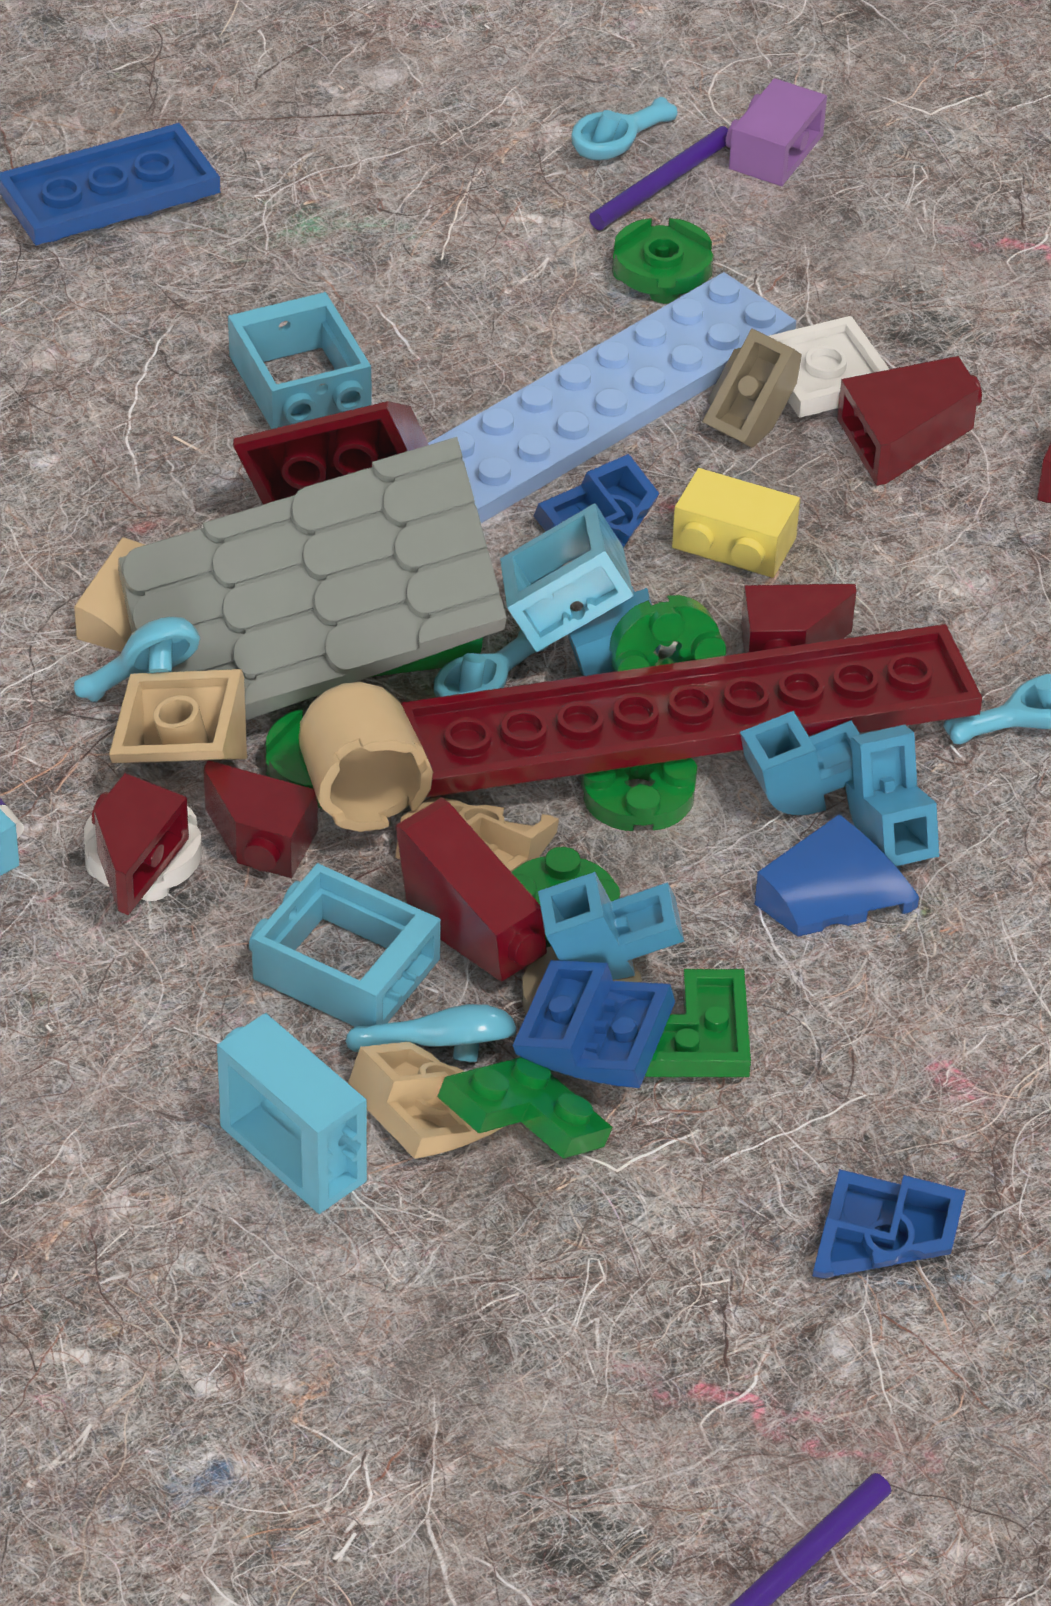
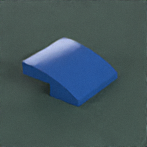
M551 960L513 1043L515 1054L537 1065L575 1078L614 1086L640 1088L675 1004L671 984L613 981L608 963Z

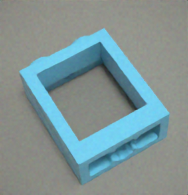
M326 292L228 315L229 357L271 429L372 405L371 365ZM288 321L285 326L279 327L280 323ZM322 348L335 370L276 384L264 362Z
M595 503L500 558L507 609L536 652L634 596L624 548ZM575 601H579L583 604V607L579 611H573L570 605Z
M317 863L301 882L295 881L289 887L282 904L269 919H262L255 926L249 940V950L252 952L253 979L354 1027L386 1024L440 960L441 919ZM322 919L387 948L361 980L295 950Z
M264 1013L244 1027L235 1028L222 1042L217 1044L220 1126L318 1214L367 1181V1099L267 1013Z

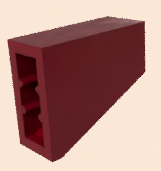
M959 356L841 379L837 420L875 485H884L974 429L976 407L982 402V390L978 378L975 375H970Z
M441 797L396 825L406 903L441 919V941L501 982L547 953L540 904L448 801Z

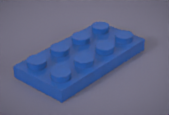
M180 123L0 172V195L35 246L47 242H55L64 237L92 229L104 228L113 223L149 215L155 211L183 203L195 202L201 198L221 193L220 176Z

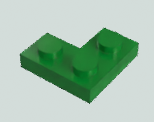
M684 969V1014H670L645 1077H750L751 1054L745 970Z
M522 1057L446 1076L437 1096L477 1133L522 1122L563 1159L605 1147L613 1128L593 1110L592 1105L586 1099L574 1094L551 1074L550 1069Z

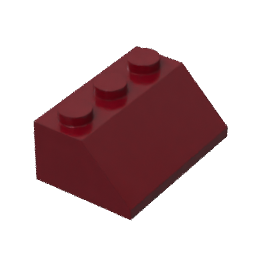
M391 401L233 439V447L263 505L294 496L304 487L371 468L374 461L429 445L411 406Z

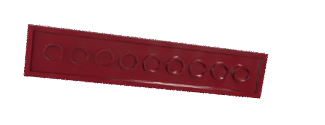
M941 624L401 702V705L432 768L431 789L426 797L740 751L743 750L741 731L792 711L795 712L809 737L851 720L858 732L861 733L900 725L908 726L980 715L982 696L947 625Z

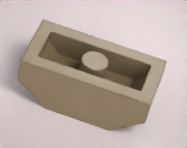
M751 328L742 347L733 350L707 399L710 408L702 422L753 448L773 430L798 381L802 354L794 348Z

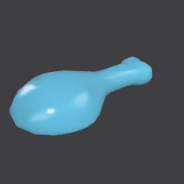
M658 97L654 99L650 106L633 114H622L610 110L588 114L574 125L571 134L572 145L580 156L590 160L600 161L618 157L630 149L637 133L659 122L675 120L678 115L677 107L669 103L666 98Z
M165 617L146 623L131 634L118 657L92 674L85 675L74 682L76 696L97 702L105 695L106 691L130 677V674L172 672L173 667L185 662L198 649L200 636L197 629L189 621L181 617Z
M520 630L517 638L495 653H467L463 657L456 658L440 669L435 677V697L504 688L508 672L528 656L536 653L523 631Z
M1044 674L1026 681L1014 691L1003 705L997 708L982 711L980 715L945 720L943 725L945 731L950 736L952 742L959 745L968 742L975 736L1005 728L1051 729V674Z
M466 1004L450 1007L414 1020L357 1026L352 1028L347 1034L346 1044L354 1052H359L360 1047L400 1042H411L421 1046H454L453 1059L477 1062L479 1043L511 1037L516 1034L517 1029L513 1018L504 1010L488 1004Z

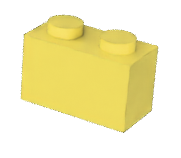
M698 468L675 506L672 548L774 578L797 536L800 497Z

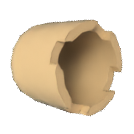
M363 682L343 683L328 689L311 703L300 722L299 745L319 804L325 812L333 817L337 826L358 832L380 830L389 826L387 818L400 813L407 806H410L411 811H415L421 806L431 789L433 771L424 749L401 703L396 697L383 687Z

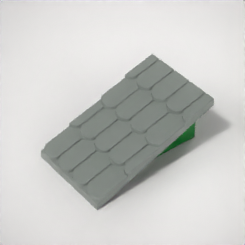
M454 437L374 461L371 468L304 487L294 496L204 522L201 529L131 550L127 556L118 559V571L131 632H135L139 627L148 622L165 617H181L189 621L198 631L200 636L199 646L189 659L173 667L172 672L242 669L245 687L246 720L320 695L326 690L343 683H353L368 677L439 669L467 653L481 654L483 637L504 630L507 617L499 594L500 591L489 551L487 550L465 463L462 459L463 456L458 438Z

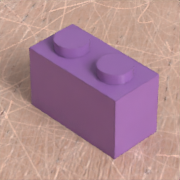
M774 78L761 94L754 95L745 114L740 120L735 119L728 129L726 147L730 148L729 169L783 186L823 136L827 95Z

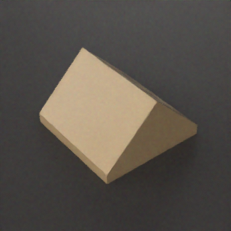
M242 669L130 674L109 753L111 763L247 759L245 687Z

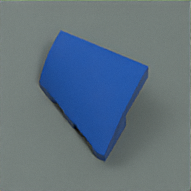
M627 454L586 472L581 485L538 503L533 516L542 528L548 531L595 503L624 548L656 502L660 493L633 458Z
M840 814L757 872L755 905L797 937L821 932L825 927L832 924L849 926L867 922L868 911L898 905L902 914L909 913L915 910L919 903L918 894L899 869L868 837Z
M839 1169L812 1276L824 1279L951 1254L966 1190L903 1175L902 1183L897 1184Z

